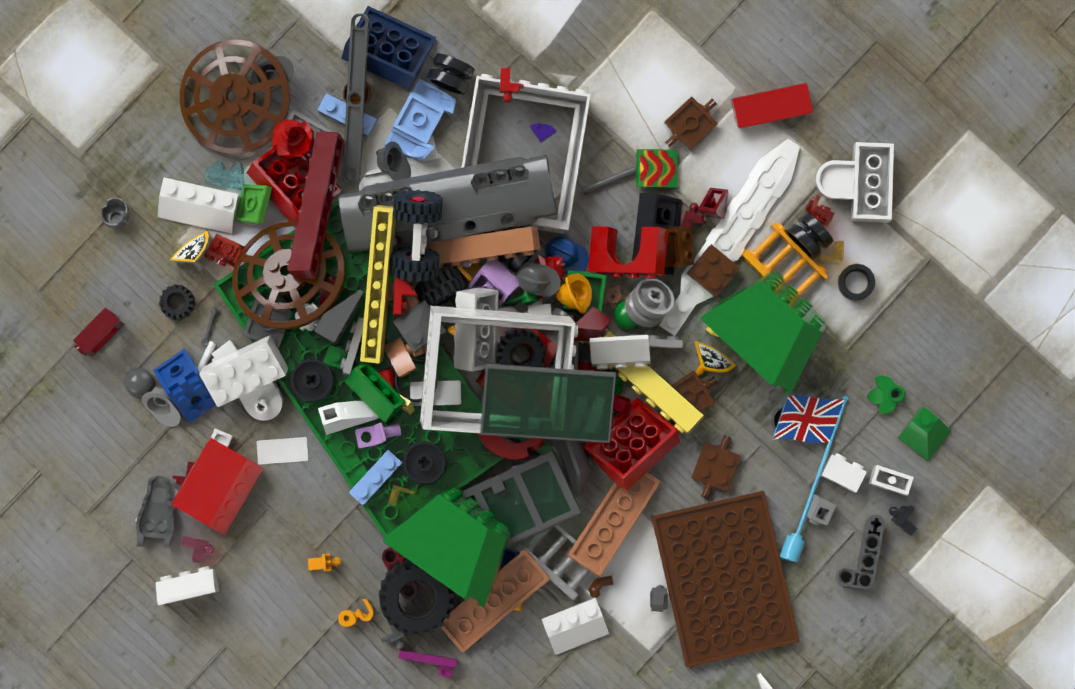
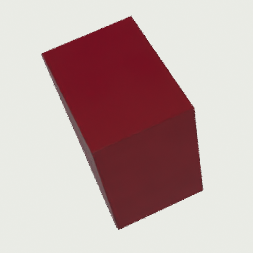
M709 188L698 208V212L705 217L724 219L728 189Z

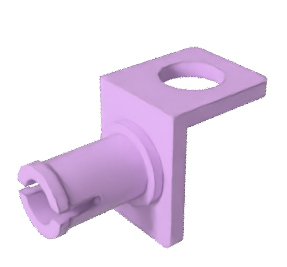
M381 422L374 426L356 429L355 435L358 447L364 448L386 442V438L400 436V425L397 423L383 427ZM363 432L370 433V442L365 443L361 440Z

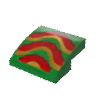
M637 149L636 188L676 189L677 150Z

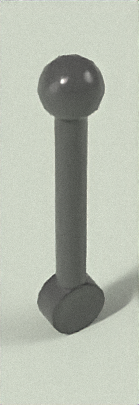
M215 307L211 309L212 315L206 335L201 341L203 346H207L209 343L208 338L214 318L218 314V309Z

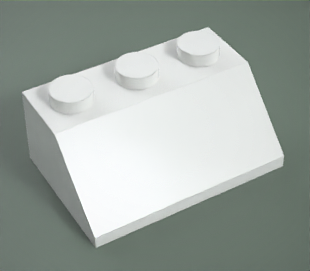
M648 335L590 338L592 366L596 367L597 370H606L608 366L624 369L627 368V365H635L636 368L647 367V364H651Z
M209 566L198 568V572L193 574L190 571L181 572L179 577L172 578L171 575L160 577L161 581L156 582L158 605L220 592L215 569H210Z
M596 598L541 619L555 655L609 634Z

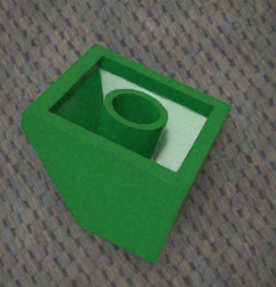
M923 406L920 407L897 438L926 461H929L951 430L936 415Z

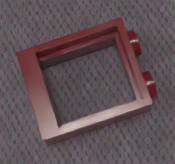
M105 307L73 339L76 343L74 347L82 355L93 357L125 324L111 310Z

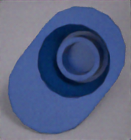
M562 236L554 237L546 244L545 256L547 258L562 257L561 262L565 263L563 266L565 268L564 271L581 272L587 267L589 256L586 249L580 244Z

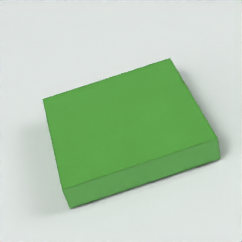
M244 184L235 221L263 225L272 187Z

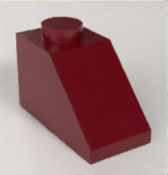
M592 307L575 324V326H578L577 338L574 337V341L590 342V338L605 337L610 330L608 326L611 319L595 307Z

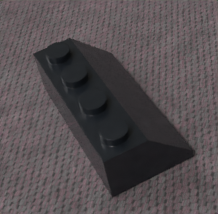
M640 193L632 261L640 250L642 227H660L663 229L679 227L681 199L659 193ZM665 267L664 274L673 275L674 267Z

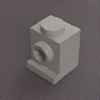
M814 494L806 515L810 518L809 522L820 526V524L827 526L836 504L831 500Z

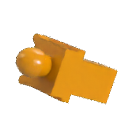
M322 554L320 558L308 559L309 570L323 569L324 572L333 570L332 566L337 567L342 564L341 558H332L330 554Z

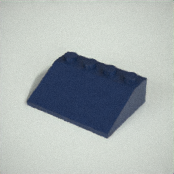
M367 6L363 13L368 16L370 22L367 71L411 90L436 37ZM363 17L360 18L359 22L356 25L360 28H362L365 25V19ZM350 37L344 46L341 58L349 62Z

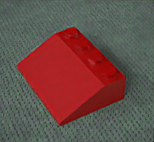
M273 147L252 162L246 173L257 185L272 187L269 198L288 221H298V210L302 205V192L305 190L306 185L305 177L310 166L309 158L312 155L308 152L306 155L303 154L301 157L296 156L288 160L286 156L278 155L276 147ZM337 183L333 199L343 191Z
M639 398L631 402L632 407L628 415L620 412L612 420L610 443L588 441L583 446V449L611 480L625 491L680 442L678 429Z
M210 437L171 505L225 535L264 468Z

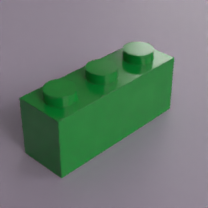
M363 362L355 367L345 381L384 423L395 417L406 402L368 362Z

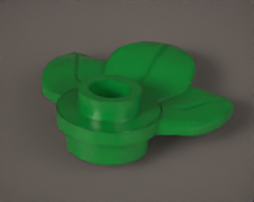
M524 291L522 296L507 300L503 305L511 304L515 306L521 302L523 305H530L536 303L540 298L537 294Z
M877 376L875 377L877 388L871 390L867 398L872 403L880 405V414H887L895 409L896 404L901 403L905 399V390L903 387L895 385L890 377ZM893 391L899 393L898 398L892 396Z

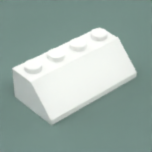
M163 178L157 217L232 234L240 196L236 193Z

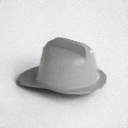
M156 386L151 392L145 393L142 396V404L158 422L168 427H174L180 423V413L163 388Z

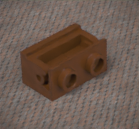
M691 226L664 228L668 230L665 267L694 265Z

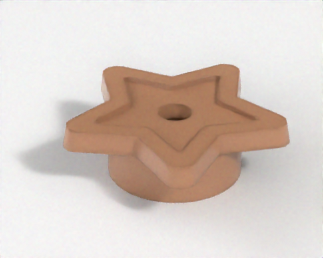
M620 285L614 288L605 286L603 303H609L613 309H616L618 302L626 299L620 294Z

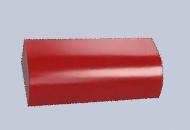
M807 83L730 99L738 128L813 113Z

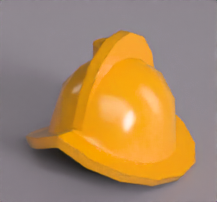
M579 273L571 274L565 278L566 284L559 288L556 296L568 308L578 309L581 314H584L591 303L592 289L585 276Z

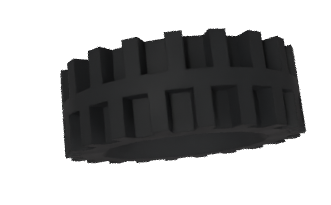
M408 559L404 560V563L400 565L398 563L395 564L391 571H387L385 579L381 581L379 603L382 613L391 626L393 625L400 633L403 631L410 636L412 634L423 636L425 632H430L431 634L434 632L433 629L438 626L441 628L444 625V620L446 618L449 619L451 616L450 611L454 607V592ZM423 581L434 590V603L426 613L411 615L401 608L399 593L407 583Z

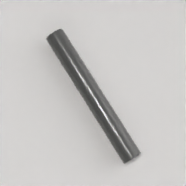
M631 167L581 188L583 194L586 195L636 174V169Z

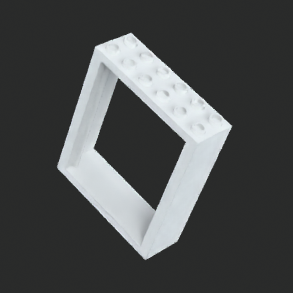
M481 74V76L476 77L461 168L477 165L488 95L502 97L504 93H500V79H494L492 75ZM519 80V83L524 84V88L520 89L519 94H512V98L575 108L557 220L539 218L532 224L523 225L525 227H538V230L568 235L591 94H587V91L576 89V92L568 91L567 87L557 86V89L549 88L548 84L538 83L537 86L531 85L529 81ZM505 214L507 217L512 216L511 214Z
M431 306L420 415L422 428L427 430L480 433L482 414L433 410L441 322L558 331L555 368L573 370L574 364H571L572 357H575L576 345H573L574 337L577 338L578 326H575V322L570 316ZM554 376L550 419L529 417L528 428L539 429L540 421H551V430L563 431L568 377ZM490 414L489 426L520 428V416Z

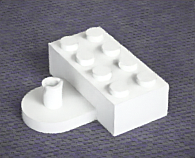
M855 142L853 145L852 161L832 160L824 163L819 168L815 177L818 191L829 199L851 200L850 221L889 223L892 220L894 144Z
M474 288L456 292V308L518 312L513 307H498L499 290ZM455 323L454 368L473 372L485 369L486 364H496L497 343H500L499 338L501 336L504 337L507 330L511 332L514 327Z
M271 335L203 366L199 375L217 407L240 398L249 415L258 420L273 419L281 411L283 396L275 380L286 376L288 366Z

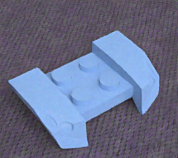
M419 78L414 90L410 93L384 145L386 146L391 141L396 142L406 157L418 161L424 160L434 149V146L427 143L443 113L453 114L456 103L455 97Z

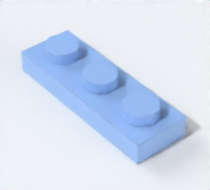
M326 93L318 108V112L345 125L346 103ZM364 113L363 135L369 137L377 119Z
M387 450L349 493L364 506L398 469L402 462Z

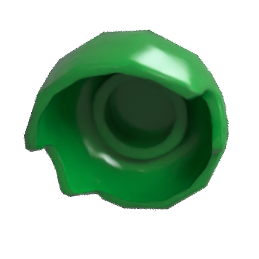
M624 300L615 309L614 322L618 328L624 331H633L640 325L636 324L628 316L625 308L626 300Z

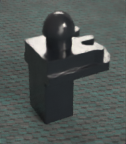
M912 505L908 507L901 506L899 510L896 507H891L889 509L890 515L893 516L891 521L908 535L912 536L918 528L909 522L907 518L914 511V507Z

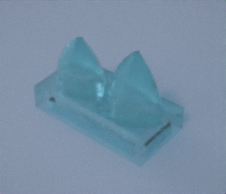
M219 160L210 167L207 166L205 182L242 190L244 185V167L239 161L229 171H226L224 164Z

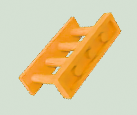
M774 222L770 226L773 232L754 251L746 249L740 256L762 277L773 271L793 250L800 259L783 275L784 282L787 283L805 264L814 271L797 288L799 296L819 277L823 281L828 278L826 275L827 270L820 264L817 266L786 234V229L780 223L777 225ZM780 237L787 245L768 264L765 263L763 265L758 260L759 256Z

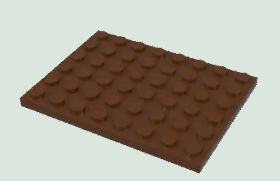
M764 491L651 516L686 668L799 642Z

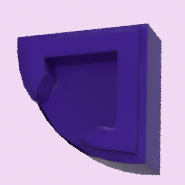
M537 123L530 126L540 143L557 133L552 126Z

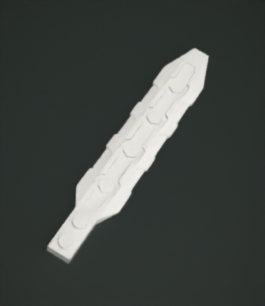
M787 139L758 161L737 197H734L727 207L728 210L725 213L724 219L720 220L716 228H713L706 238L705 244L694 259V264L710 244L731 261L735 262L739 259L745 250L744 247L756 229L760 228L766 219L765 216L777 198L781 197L791 182L800 146ZM693 265L687 266L681 275L680 295L674 302L673 308L659 325V327L673 336L677 334L697 304L713 297V295L686 274Z

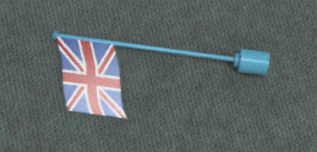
M793 395L786 398L772 440L792 439L808 443L828 442L797 532L796 534L792 533L791 536L787 535L779 556L784 560L798 564L805 544L800 532L846 402L849 401L847 396H843L842 399H820L804 395Z

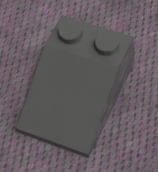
M359 290L326 312L322 318L320 317L314 323V332L331 343L338 345L366 297L365 293Z

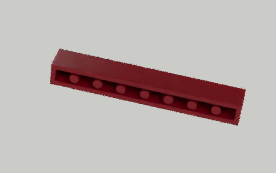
M317 132L313 140V152L309 158V171L305 177V190L302 192V205L298 210V224L295 226V238L291 244V257L287 263L288 271L295 279H317L344 146V139L339 132Z

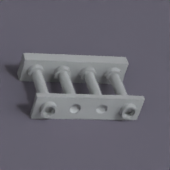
M546 514L544 518L549 521L555 518V516L552 514L548 516ZM559 525L554 526L562 535L539 558L532 554L535 551L534 548L552 528L536 534L524 546L520 543L516 548L519 553L526 548L556 586L572 600L578 596L576 593L577 587L590 571L583 568L572 582L566 584L561 580L562 574L574 562L567 557L557 570L551 571L547 567L548 561L567 540L575 544L576 540Z

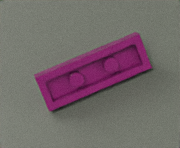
M400 650L398 657L439 665V676L451 677L453 668H456L458 660Z

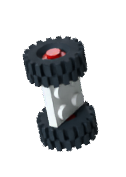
M404 190L394 195V218H397L399 221L403 220L405 223L411 222V224H414L413 248L407 246L405 248L400 247L391 252L390 273L392 276L395 275L394 277L401 280L408 279V281L416 280L417 282H421V280L429 281V279L433 280L435 277H438L440 255L436 251H432V249H426V230L428 224L436 223L442 218L443 197H440L441 195L427 190Z

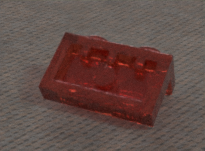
M817 194L815 198L811 197L805 211L827 227L834 216V212H831V208L827 206H817L821 195Z
M216 234L209 248L205 250L203 257L213 262L216 259L215 262L224 267L227 264L234 267L245 247Z

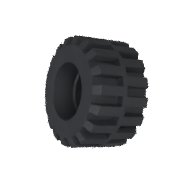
M452 266L439 271L438 277H435L433 280L421 281L414 290L421 302L425 300L429 307L440 306L456 297L457 291L466 290L467 285L457 267Z
M514 327L512 328L513 331L509 332L507 330L505 336L499 338L500 343H497L496 355L500 365L544 367V359L547 357L546 348L542 339L532 329H516ZM528 344L532 347V354L526 361L516 362L511 359V350L516 345ZM507 373L509 376L513 375L514 378L518 379L520 376L524 379V374Z

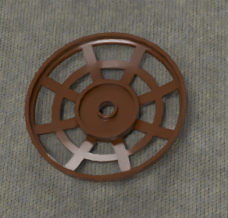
M234 39L212 44L202 50L191 61L184 73L180 87L182 116L191 133L202 144L215 151L227 154H243L263 147L272 140L275 126L286 120L291 102L290 86L284 68L270 51L253 42ZM241 45L253 50L247 59L238 56L225 57L223 46ZM214 49L216 50L217 60L210 63L201 74L192 70L201 57ZM259 53L272 63L279 75L278 78L268 80L262 69L254 63ZM226 62L243 63V66L238 74L229 73ZM219 65L220 77L214 82L205 78L213 68ZM250 68L258 74L262 82L252 85L246 78ZM190 77L197 81L194 89L195 105L185 109L184 91L186 81ZM201 85H204L210 89L209 100L200 103ZM282 85L283 102L280 114L277 116L268 111L271 103L270 88ZM261 90L265 92L263 108L254 104L255 92ZM231 91H234L237 95L233 102L228 99V94ZM212 107L218 114L214 124L206 118L202 110ZM250 111L259 115L253 123L245 127L242 117L246 116ZM197 113L201 121L211 130L207 140L194 129L188 118L189 115ZM264 118L275 123L263 138L253 144L251 143L248 133L257 128ZM224 119H234L238 130L228 131L221 129ZM218 134L240 136L244 147L226 148L214 143Z
M288 221L272 225L260 231L244 246L234 266L232 283L235 298L240 308L250 319L267 328L290 330L309 325L329 311L342 291L346 268L343 253L338 243L328 232H326L325 238L330 242L333 249L322 252L317 279H295L291 273L286 276L282 275L283 270L287 268L288 260H290L291 249L282 250L279 242L294 240L295 235L288 234L277 237L276 230L283 227L296 226L298 221ZM269 234L270 240L263 244L253 256L246 255L247 251L256 241ZM272 245L275 253L268 260L259 258L262 252ZM337 257L338 261L335 285L324 281L326 274L325 259ZM241 262L250 263L247 272L248 285L239 290L237 275ZM254 266L264 267L263 277L253 281ZM306 283L314 285L305 296L300 298L298 291ZM264 284H267L272 290L268 300L262 297L256 290ZM320 288L330 292L325 302L314 312L307 315L303 304L312 299ZM251 292L257 301L265 306L262 317L252 312L243 302L242 297ZM279 294H290L293 300L290 303H275ZM296 308L300 316L299 319L285 322L270 320L273 309L288 310Z

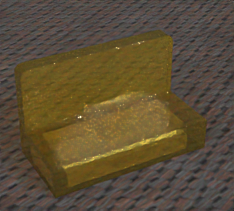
M835 241L832 245L831 256H820L816 260V264L839 265L843 261L844 241Z
M393 485L388 504L397 507L401 492L417 496V492Z

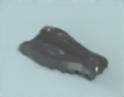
M153 476L148 480L147 494L143 499L136 522L137 547H144V541L148 539L163 540L164 548L170 549L174 535L175 519L171 505L170 480L167 477Z

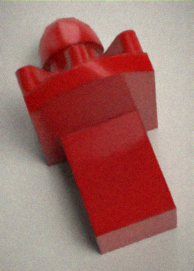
M501 68L500 93H504L503 100L508 103L512 100V94H519L520 89L524 88V84L510 83V68Z

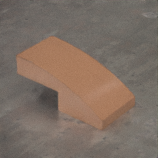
M401 338L384 346L399 378L417 370Z

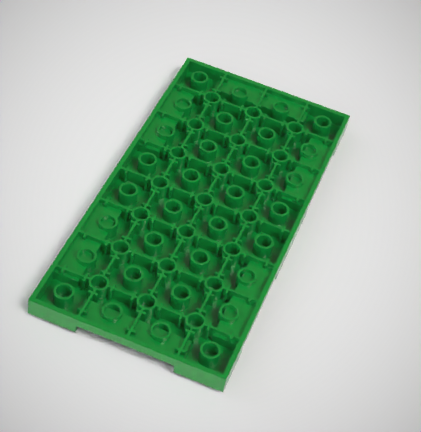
M339 200L331 205L326 230L338 243L344 256L346 268L343 285L344 291L340 293L335 306L359 290L363 291L366 295L370 250L353 254L349 253L342 225ZM293 230L289 234L295 235V230ZM326 238L324 240L322 252L333 249L332 245ZM294 240L280 241L282 250L291 249V244ZM272 245L264 250L259 258L268 260L275 253ZM337 257L325 259L326 274L324 281L326 282L329 276H334L337 279ZM244 263L239 267L237 275L239 290L248 285L247 272L250 263ZM254 266L253 281L263 277L264 267ZM288 268L283 270V276H286L290 273L288 271ZM232 271L213 285L241 327L245 330L249 317L240 308L235 298ZM391 275L390 283L395 282V277ZM267 284L256 289L262 297L268 300L272 290ZM306 285L298 291L300 298L308 293ZM319 291L313 301L318 308L320 307L321 298ZM250 292L242 297V300L252 310L256 298ZM286 295L288 301L293 302L291 295ZM277 297L275 303H281L279 297ZM365 297L338 345L317 335L314 330L308 331L305 329L302 331L300 328L286 330L278 350L288 366L286 376L277 380L351 489L387 450L402 462L398 469L363 506L385 538L448 487L462 488L504 458L491 453L483 445L477 433L423 429L420 422L421 406H413L414 412L411 415L401 409L395 417L386 423L378 418L326 435L318 408L338 402L363 400L345 383L348 377L342 375L343 370L327 365L333 372L335 379L332 393L324 401L317 403L306 402L299 398L292 390L290 382L291 373L295 366L303 360L317 359L323 362L329 345L343 350L346 349L348 340H352L354 333H351L353 322H358L359 317L364 318ZM388 301L385 345L401 338L406 347L408 343L393 323L396 320L392 309L394 308V301ZM292 311L290 321L296 320L295 313L297 311ZM362 337L351 372L355 367L363 363L360 361ZM250 338V340L252 341V343H254V342L257 341V340H254V339H251V338ZM439 343L436 369L438 381L460 380L461 404L433 405V410L482 414L481 403L459 371L454 368L453 362ZM385 349L382 362H368L377 372L391 368L392 373L396 374ZM413 354L410 355L411 359H421L426 361V354L417 358H414ZM414 362L417 370L402 378L398 377V388L404 396L410 398V382H424L425 364ZM311 378L310 384L315 385L317 383L316 378ZM381 422L383 427L397 423L400 425V436L386 438V442L364 448L358 447L355 435L356 429L374 426ZM363 432L361 440L365 443L370 442V433ZM422 441L431 442L440 447L446 458V469L442 477L435 483L427 485L418 484L411 480L403 467L404 454L408 448ZM423 460L421 462V465L423 467H427V465H429V462L427 460Z

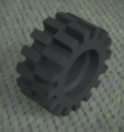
M175 284L171 287H166L167 289L163 290V294L159 297L161 311L167 317L174 320H183L185 317H189L195 306V298L192 292L183 285ZM175 295H180L184 298V306L178 310L170 306V300Z

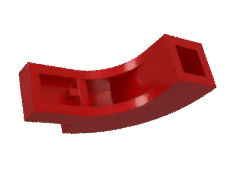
M477 433L483 445L491 453L509 460H520L529 457L527 449L530 448L531 451L542 447L541 443L544 442L543 438H531L521 443H511L504 440L501 436Z

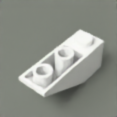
M364 401L338 402L318 408L326 435L379 418Z

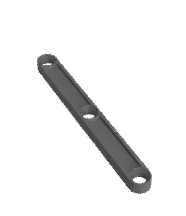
M363 13L355 14L352 17L350 28L342 170L343 180L348 184L358 182L361 177L370 24L368 16ZM359 16L365 19V25L362 28L357 27L355 24V20ZM354 93L359 94L361 97L359 104H353L351 101V96ZM348 170L356 172L355 180L351 181L347 178Z

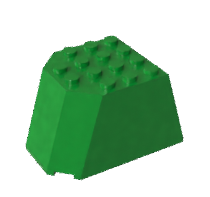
M771 271L716 303L700 319L775 388L777 385L783 387L785 394L790 395L797 386L826 325L825 320L812 308L813 304L808 299H802L798 295L799 291L792 285L788 286L780 273Z
M448 487L385 537L382 542L462 598L469 600L471 597L478 601L477 604L484 607L490 599L511 533L506 525L494 518L495 514L491 511L479 508L478 502L472 498L467 499L462 496L463 492L458 488Z

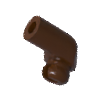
M612 575L596 578L588 589L592 598L600 596L602 587L613 585Z

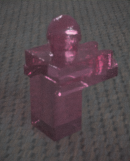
M188 536L182 537L181 545L194 548L192 556L194 563L205 559L206 553L212 554L215 551L212 545H208L209 541Z

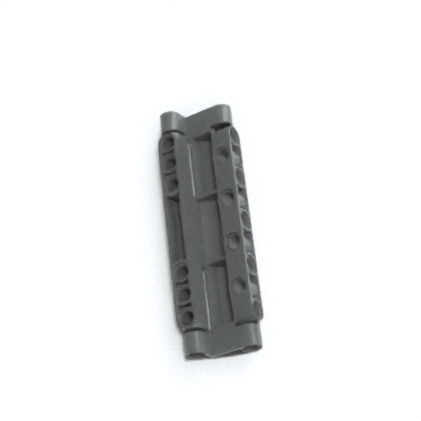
M547 155L529 159L515 157L366 186L358 192L339 195L342 225L350 254L370 250L373 211H364L372 210L377 205L393 206L394 195L397 192L401 193L403 189L413 191L427 190L443 197L442 218L436 223L428 224L426 230L427 243L528 225L536 222L539 218L558 215L550 180ZM521 167L523 170L518 171L515 168ZM503 171L504 174H498L496 172ZM478 175H485L486 177L480 178ZM527 180V181H525V182H520V183H515V184H510V185H504V186H499V187H494V188L483 189V190H478V191H477V189H482V188H487V187H492V186L503 185V184H508V183H513V182H518V181ZM366 196H370V197H372L373 199H367V198H365V197H366ZM505 214H511L512 216L507 217ZM396 218L394 235L399 236V238H394L393 250L400 247L413 246L414 224H411V222L405 223L403 220L399 221ZM468 221H473L474 224H469V223H467V222H468Z

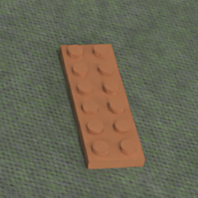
M647 472L627 491L614 482L567 557L597 577H600L661 481Z
M525 548L499 570L490 599L484 607L477 604L478 601L471 597L469 600L465 599L450 612L451 616L449 619L446 618L444 620V625L441 629L463 653L545 584L550 577Z

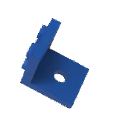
M185 348L153 370L168 397L189 423L216 406L199 375L198 368ZM194 396H199L196 401H191Z

